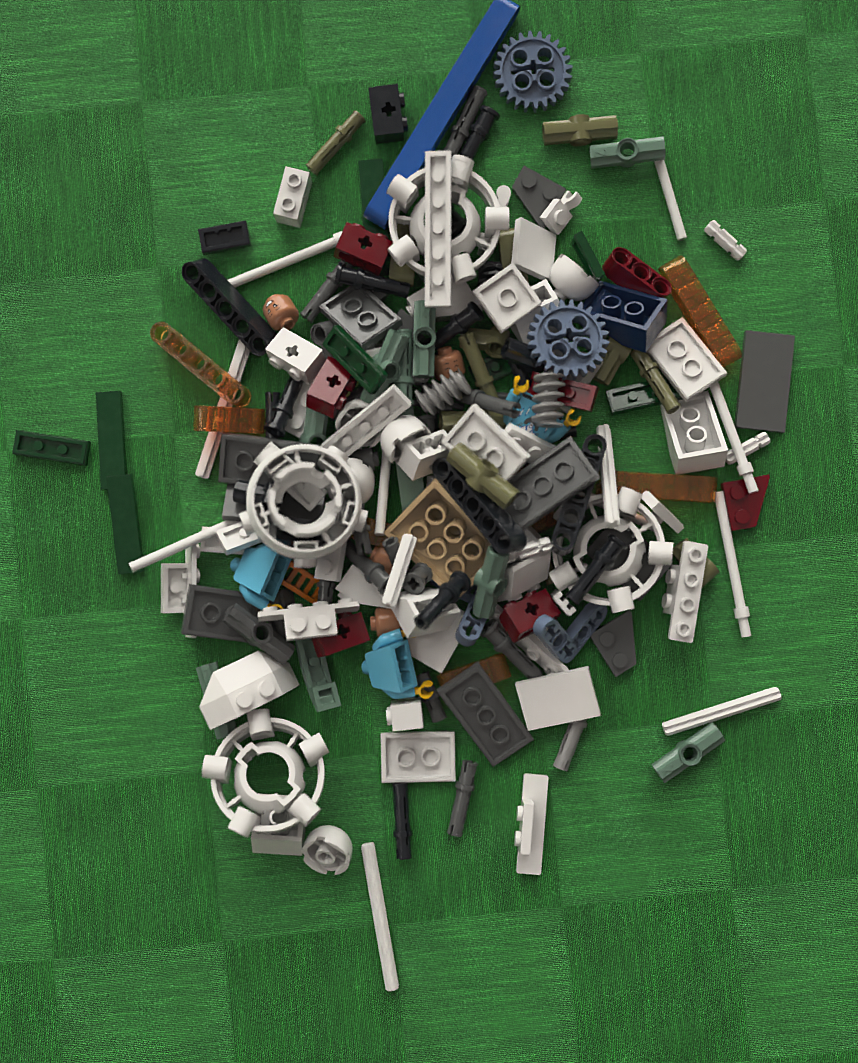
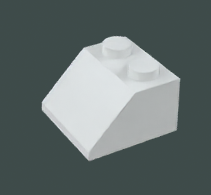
M551 551L546 553L539 552V555L522 560L517 558L515 562L508 563L504 575L508 580V584L502 595L498 597V602L508 600V602L512 600L517 601L522 598L521 593L524 591L529 593L541 587L539 583L548 579Z
M279 795V796H280L282 799H284V798H286L288 795ZM289 809L280 814H276L274 810H265L264 815L255 812L262 819L259 824L262 826L282 824L294 818L290 814ZM300 822L290 829L277 833L252 832V853L302 856L301 849L304 844L305 826Z

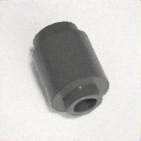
M372 447L357 449L348 456L349 458L362 460V463L367 465L368 468L370 466L373 472L376 471L375 466H380L378 451L373 452Z

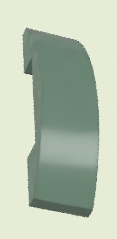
M311 638L295 640L302 675L316 712L341 706L336 683L331 681L326 657H317Z

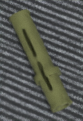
M354 110L341 126L338 125L335 128L336 132L305 164L306 167L317 176L346 142L349 143L352 140L351 136L366 122L364 117Z
M474 333L467 334L470 345H468L465 336L459 337L458 339L475 376L476 382L474 383L476 387H479L487 395L498 397L492 382L494 378L488 373Z
M634 349L630 356L639 367L641 377L646 378L667 414H672L679 410L681 404L660 374L658 364L651 360L647 352Z

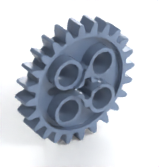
M530 30L527 38H524L520 32L518 41L510 37V46L503 43L502 52H497L496 59L498 61H494L493 67L496 69L493 72V78L498 79L495 82V88H502L499 94L500 97L508 95L506 104L515 101L514 109L524 105V112H527L530 106L533 108L534 113H536L538 106L541 105L542 109L546 111L548 102L554 107L556 105V98L563 99L564 93L562 91H568L569 85L567 83L571 82L572 75L568 73L573 68L572 65L568 64L571 57L570 55L563 56L566 47L557 48L559 44L558 39L553 43L550 42L551 34H548L543 39L541 31L538 32L536 37H533ZM546 56L549 61L542 62L538 57ZM522 58L524 59L525 63L518 64L514 61V59ZM548 80L550 81L551 85L544 86L540 83V81ZM524 82L527 87L519 88L516 83Z
M561 299L558 307L553 302H550L549 310L542 307L541 315L535 314L534 322H531L528 328L531 331L528 332L527 339L532 341L528 342L527 348L534 349L531 352V358H539L536 366L545 365L543 373L551 369L553 373L565 375L562 377L563 380L566 379L568 374L571 375L573 380H576L578 373L584 378L587 375V370L593 373L596 369L595 364L601 365L603 361L601 357H605L607 354V350L604 348H607L609 341L604 338L608 336L609 331L602 330L606 324L605 322H597L600 316L599 313L593 316L590 314L592 311L591 306L584 310L583 302H580L576 307L574 306L573 299L565 306L564 301ZM578 323L583 327V329L578 330L574 328L572 324ZM553 326L557 328L559 332L552 333L548 330V327ZM582 346L586 348L588 353L579 352L577 347ZM559 350L563 353V356L557 357L552 351Z

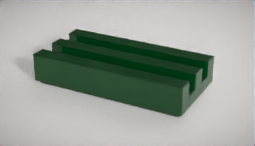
M580 231L573 236L571 244L588 275L599 282L604 277L605 272L585 235Z

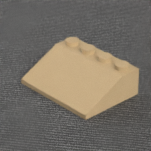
M436 478L383 532L388 538L392 536L394 538L397 537L399 543L404 534L415 536L417 542L411 560L416 564L421 562L427 564L432 569V579L439 586L448 582L451 574L455 571H462L467 574L472 586L476 573L483 567L487 548L491 545Z

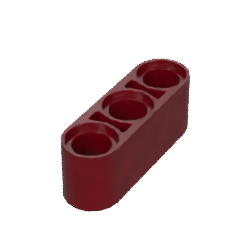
M615 248L602 266L605 276L618 286L665 299L672 291V286L666 278L625 248Z

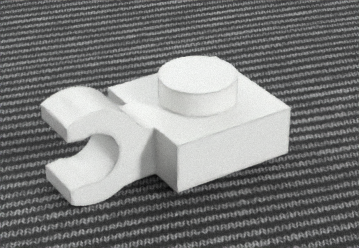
M566 191L561 200H552L540 216V219L552 233L559 235L573 217L569 211L581 203L582 197L578 192L572 195L570 191Z

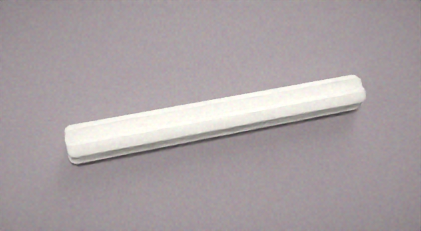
M608 424L599 425L596 431L597 434L603 436L607 443L600 466L605 523L608 528H613L620 525L611 429Z
M772 687L663 722L662 728L665 735L670 736L781 700V693L778 688Z

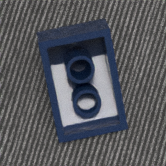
M599 281V286L584 301L583 309L586 310L591 306L592 311L590 314L592 316L599 313L600 316L597 322L606 323L602 330L609 331L608 336L622 346L646 353L667 322L668 299Z

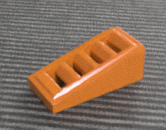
M291 560L288 568L291 567L293 569L286 579L283 578L281 585L312 604L317 602L319 588H316L312 596L308 595V592L314 583L319 582L320 579H315L314 575L304 568H294V561ZM298 572L301 573L295 585L291 583ZM309 578L310 580L303 591L299 589L305 579Z

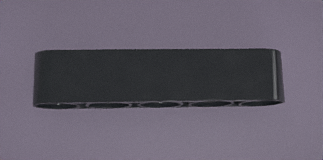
M202 258L185 263L181 273L187 284L251 353L256 356L267 354L266 347L277 335L271 326L208 259Z
M592 434L585 439L581 451L598 473L607 443L603 436ZM592 444L597 445L601 451L593 453L588 449V446ZM595 482L582 490L585 494L584 499L578 500L572 497L563 503L551 540L552 551L555 554L565 556L572 551ZM569 513L574 514L578 521L568 523L564 516ZM565 537L569 540L570 545L560 547L556 543V539Z
M447 457L437 458L432 465L433 475L492 547L500 554L522 551L527 545L526 534L508 512L485 493H480L473 489L466 482V477L446 461Z

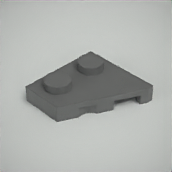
M523 166L511 190L521 200L524 209L532 216L536 224L545 229L546 225L540 219V216L553 199H562L566 188Z
M627 610L596 629L590 637L615 677L636 665L632 613L630 610Z

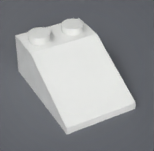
M708 391L701 392L688 402L679 400L681 408L672 414H667L663 405H660L669 454L676 475L724 467L728 448Z

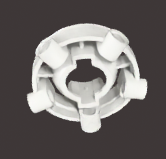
M453 155L451 203L459 205L466 215L464 231L460 236L451 240V280H454L455 284L474 279L477 276L475 271L489 259L496 248L500 231L509 230V207H500L490 185L481 176L472 171L474 161L463 155ZM425 168L407 179L398 174L387 189V194L393 198L389 210V230L393 245L388 248V251L400 267L407 264L416 273L425 277V267L416 263L420 260V254L425 258V196L414 206L410 217L399 216L400 211H403L405 214L419 196L418 189L425 186ZM468 188L479 195L487 206L484 215L485 238L492 237L490 243L479 238L481 231L480 216L472 201L466 197ZM397 223L409 225L410 237L405 235L401 239L398 238ZM412 240H416L417 247ZM476 245L485 249L483 255L472 263L469 254Z
M300 444L285 447L278 451L272 446L261 453L255 459L259 466L252 475L247 489V511L239 513L246 535L255 532L260 541L269 549L279 555L294 559V568L317 567V558L326 556L341 547L354 530L362 532L366 522L368 511L361 509V490L356 476L346 463L349 457L332 445L325 449L316 445ZM299 452L321 455L317 465L325 472L316 470L314 468L315 463L300 462ZM294 453L295 463L288 465L289 460L285 455ZM342 469L350 483H344L340 486L336 476ZM263 472L269 478L275 476L274 485L267 492L266 504L268 511H264L262 503L254 505L256 485ZM308 482L314 484L320 490L329 487L332 492L333 500L325 503L323 514L317 521L311 524L295 523L288 517L279 515V507H275V505L282 503L284 493L295 483ZM352 488L354 502L348 501L346 503L340 526L347 529L336 540L331 542L326 531L334 525L337 513L342 510V491ZM267 516H270L274 526L277 525L282 531H286L295 537L310 538L321 534L323 541L327 545L318 548V541H295L293 548L286 546L266 532L265 529L269 528Z
M621 487L619 494H617L619 512L634 518L638 512L649 523L638 529L632 521L624 517L620 518V525L612 529H616L621 533L631 530L633 532L632 538H636L637 541L629 545L630 553L627 561L618 569L605 570L596 582L612 587L622 585L633 579L640 588L631 593L630 586L607 591L608 598H600L588 593L583 598V600L594 604L611 606L612 613L634 609L633 600L642 596L653 586L662 571L663 565H672L673 542H665L657 519L648 508L640 503L643 495L626 487ZM603 494L590 496L586 510L590 508L594 518L584 524L578 532L575 547L573 548V560L577 567L574 569L569 561L563 563L562 556L552 551L555 569L550 571L549 575L560 592L566 588L570 590L579 579L577 572L580 571L583 574L587 569L588 565L583 563L582 559L587 554V544L591 536L601 529L608 528L605 523V516H597V512L594 509V506L603 504ZM563 504L553 515L556 521H558ZM569 513L564 516L568 523L578 521L574 514ZM652 527L657 541H650L648 564L656 566L649 579L642 585L639 579L635 577L643 566L641 564L643 553H646L645 542L641 533ZM564 537L556 539L558 546L562 547Z
M269 709L252 710L247 713L248 722L237 727L223 740L215 756L205 755L202 766V778L211 779L214 798L223 813L231 820L228 829L246 838L249 837L251 831L257 833H277L290 829L300 822L307 826L321 811L317 803L322 795L325 783V766L322 756L328 754L329 750L319 733L311 737L307 731L293 722L280 718H270ZM274 731L293 735L288 744L279 741H266L254 744L251 741L244 748L239 744L248 737H251L253 741L274 737ZM298 739L302 741L299 743V746L310 768L317 765L318 780L312 799L303 793L306 782L303 780V772L306 769L301 757L293 749ZM236 747L239 751V754L235 757L237 763L234 768V789L237 797L227 803L222 784H229L232 766L229 755ZM274 753L281 756L287 762L289 767V779L287 782L293 790L286 798L282 799L277 793L268 796L260 795L249 787L246 777L247 763L255 755ZM239 802H242L251 811L238 806L236 812L234 813L231 810V808L238 805ZM289 809L290 814L294 818L282 824L262 826L259 825L262 819L253 812L264 815L265 810H274L276 814H280Z

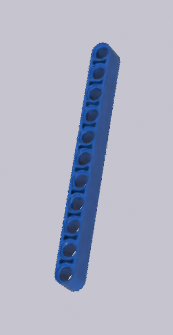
M494 0L366 207L363 215L364 218L384 230L387 229L389 226V210L393 200L387 194L389 185L398 174L407 179L415 172L425 168V151L436 150L471 93L473 86L477 83L515 21L520 5L511 0Z

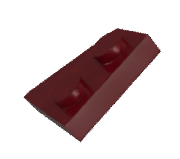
M769 474L754 477L759 491L752 494L748 493L744 479L720 483L721 490L724 492L731 531L756 527L770 479Z

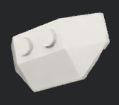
M258 650L213 672L199 708L209 730L287 693L299 686V683L288 662L282 665L268 654Z

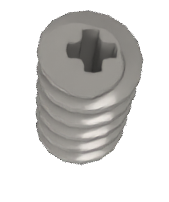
M459 368L457 374L451 369L448 370L450 376L448 379L441 374L440 384L434 379L431 380L432 389L424 384L423 394L417 389L414 390L420 406L427 415L428 412L432 415L437 414L436 406L441 410L446 409L445 402L449 405L454 404L453 396L461 400L463 398L462 391L467 395L471 394V388Z
M558 373L534 375L533 380L538 384L533 386V391L538 394L532 397V401L537 403L532 406V411L537 414L531 417V421L536 423V426L543 428L563 427V424L557 422L556 419L564 416L563 413L557 411V408L564 406V403L557 401V398L565 396V393L558 391V388L565 386V383L558 381V378L565 375Z

